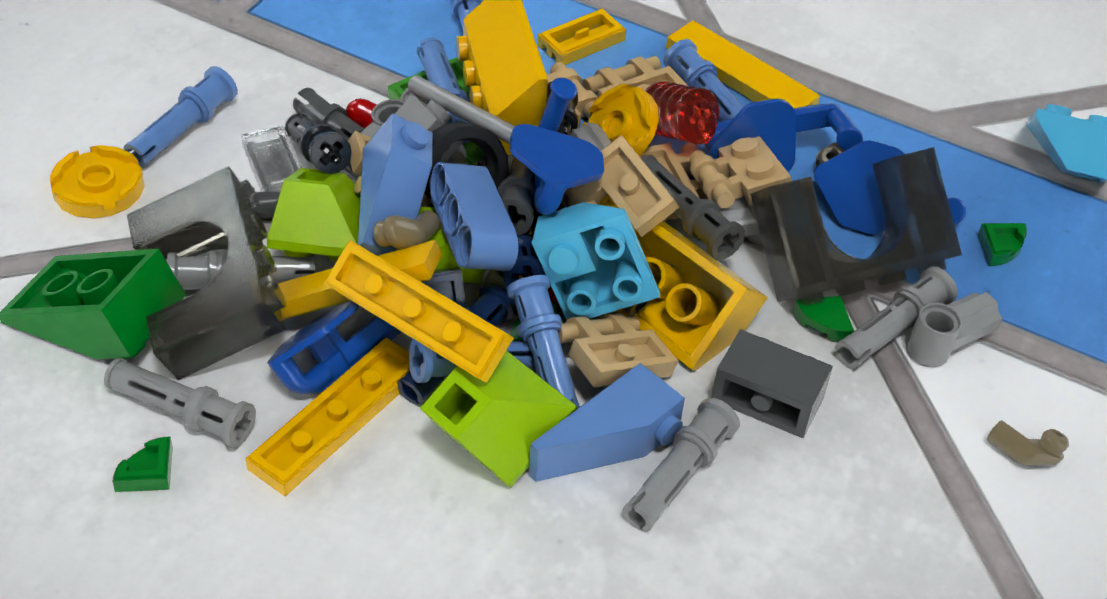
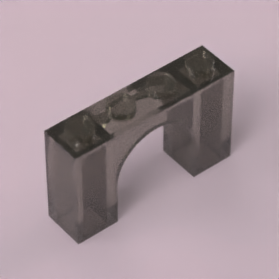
M935 148L895 156L872 164L884 208L885 229L880 244L865 259L855 258L844 253L828 236L811 177L770 186L751 193L750 196L777 301L798 299L806 306L824 301L823 291L836 288L838 296L866 290L865 280L877 278L879 286L907 279L905 274L907 269L917 267L919 275L932 266L946 269L945 259L962 255Z
M229 166L127 214L132 245L135 250L159 248L166 261L169 252H176L178 257H193L212 250H228L223 267L208 285L197 293L146 317L153 354L177 380L286 330L281 309L286 307V301L280 287L272 279L271 275L277 272V267L271 253L262 242V240L268 238L266 228L259 215L254 211V207L259 205L257 195L249 181L245 179L240 182Z

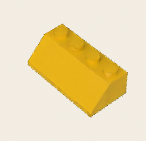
M483 0L463 19V36L456 37L457 58L459 62H463L465 87L470 86V103L514 126L520 124L538 126L546 106L548 78L522 0ZM500 140L507 155H512L510 144Z
M606 195L599 202V205L618 207L609 195ZM664 221L660 222L643 237L633 227L660 290L659 298L653 299L640 314H635L640 322V330L652 329L677 359L691 370L696 371L731 345L740 329L745 331L768 297ZM624 308L616 310L624 316H630Z

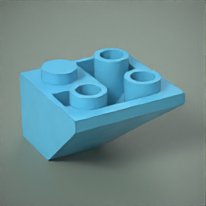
M1046 104L1045 109L1038 108L1028 118L1026 126L1061 173L1104 184L1107 183V117L1090 115L1089 119L1072 117V110L1069 108Z
M582 202L557 210L550 215L538 216L532 245L545 274L550 279L551 287L566 320L579 316H585L589 319L660 297V290L625 209Z

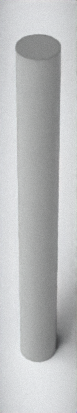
M418 75L413 76L409 80L408 89L428 101L433 99L446 111L474 126L489 130L497 138L510 144V136L515 127L514 125Z

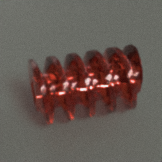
M666 81L654 82L646 88L645 91L653 97L658 106L659 122L655 135L696 145L706 144L714 136L719 119V104L716 97L709 90Z

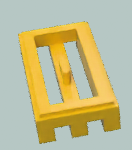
M602 8L539 33L537 46L541 50L547 48L546 54L550 58L556 57V63L562 62L564 65H567L625 41L626 28Z

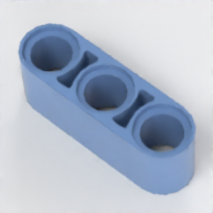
M445 162L435 164L430 178L431 200L458 266L469 269L511 270L518 256V237L489 170L485 166Z

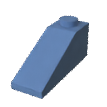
M394 113L391 114L363 148L358 245L376 256L399 249L392 245L382 247L376 243L373 237L375 224L392 215L415 220L419 213L432 167L433 133L426 130L420 124L410 122Z
M639 363L531 443L528 476L535 482L642 458L659 445H669L674 441L676 432L683 427L681 418L685 397Z

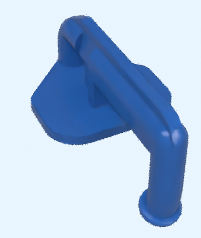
M561 77L554 79L550 85L551 94L539 125H517L513 128L510 136L511 154L535 173V186L537 188L535 191V206L537 212L543 215L553 214L558 209L566 189L600 180L604 173L603 154L596 146L585 140L558 133L570 100L575 98L577 94L575 84L571 80Z
M770 99L749 103L733 119H727L711 125L705 131L703 140L711 156L717 159L719 158L718 148L731 145L734 141L741 138L760 136L786 171L789 172L795 162L796 132L832 127L837 134V144L843 150H848L861 143L863 135L840 106L835 103L793 108L790 103L783 99Z
M865 140L822 163L814 171L815 180L837 221L842 226L868 234L883 233L894 224L900 206L939 217L943 222L952 225L960 223L966 216V206L958 198L950 197L946 199L906 187L910 175V162L903 151L893 146Z
M351 301L322 314L304 326L279 346L267 364L289 391L299 395L316 394L328 388L383 339L387 337L392 341L402 331L375 315L344 340L336 327L358 310L359 305ZM307 347L318 364L303 374L292 359V356Z

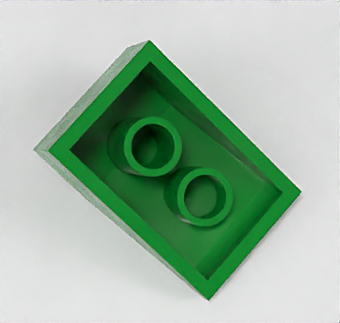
M159 248L55 256L0 311V321L5 325L94 359L122 358L126 360L138 355L145 348L148 338L160 325L166 323L172 317L173 310L183 300L186 293Z

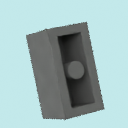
M740 329L717 368L711 398L722 400L737 412L804 439L825 397L833 366Z

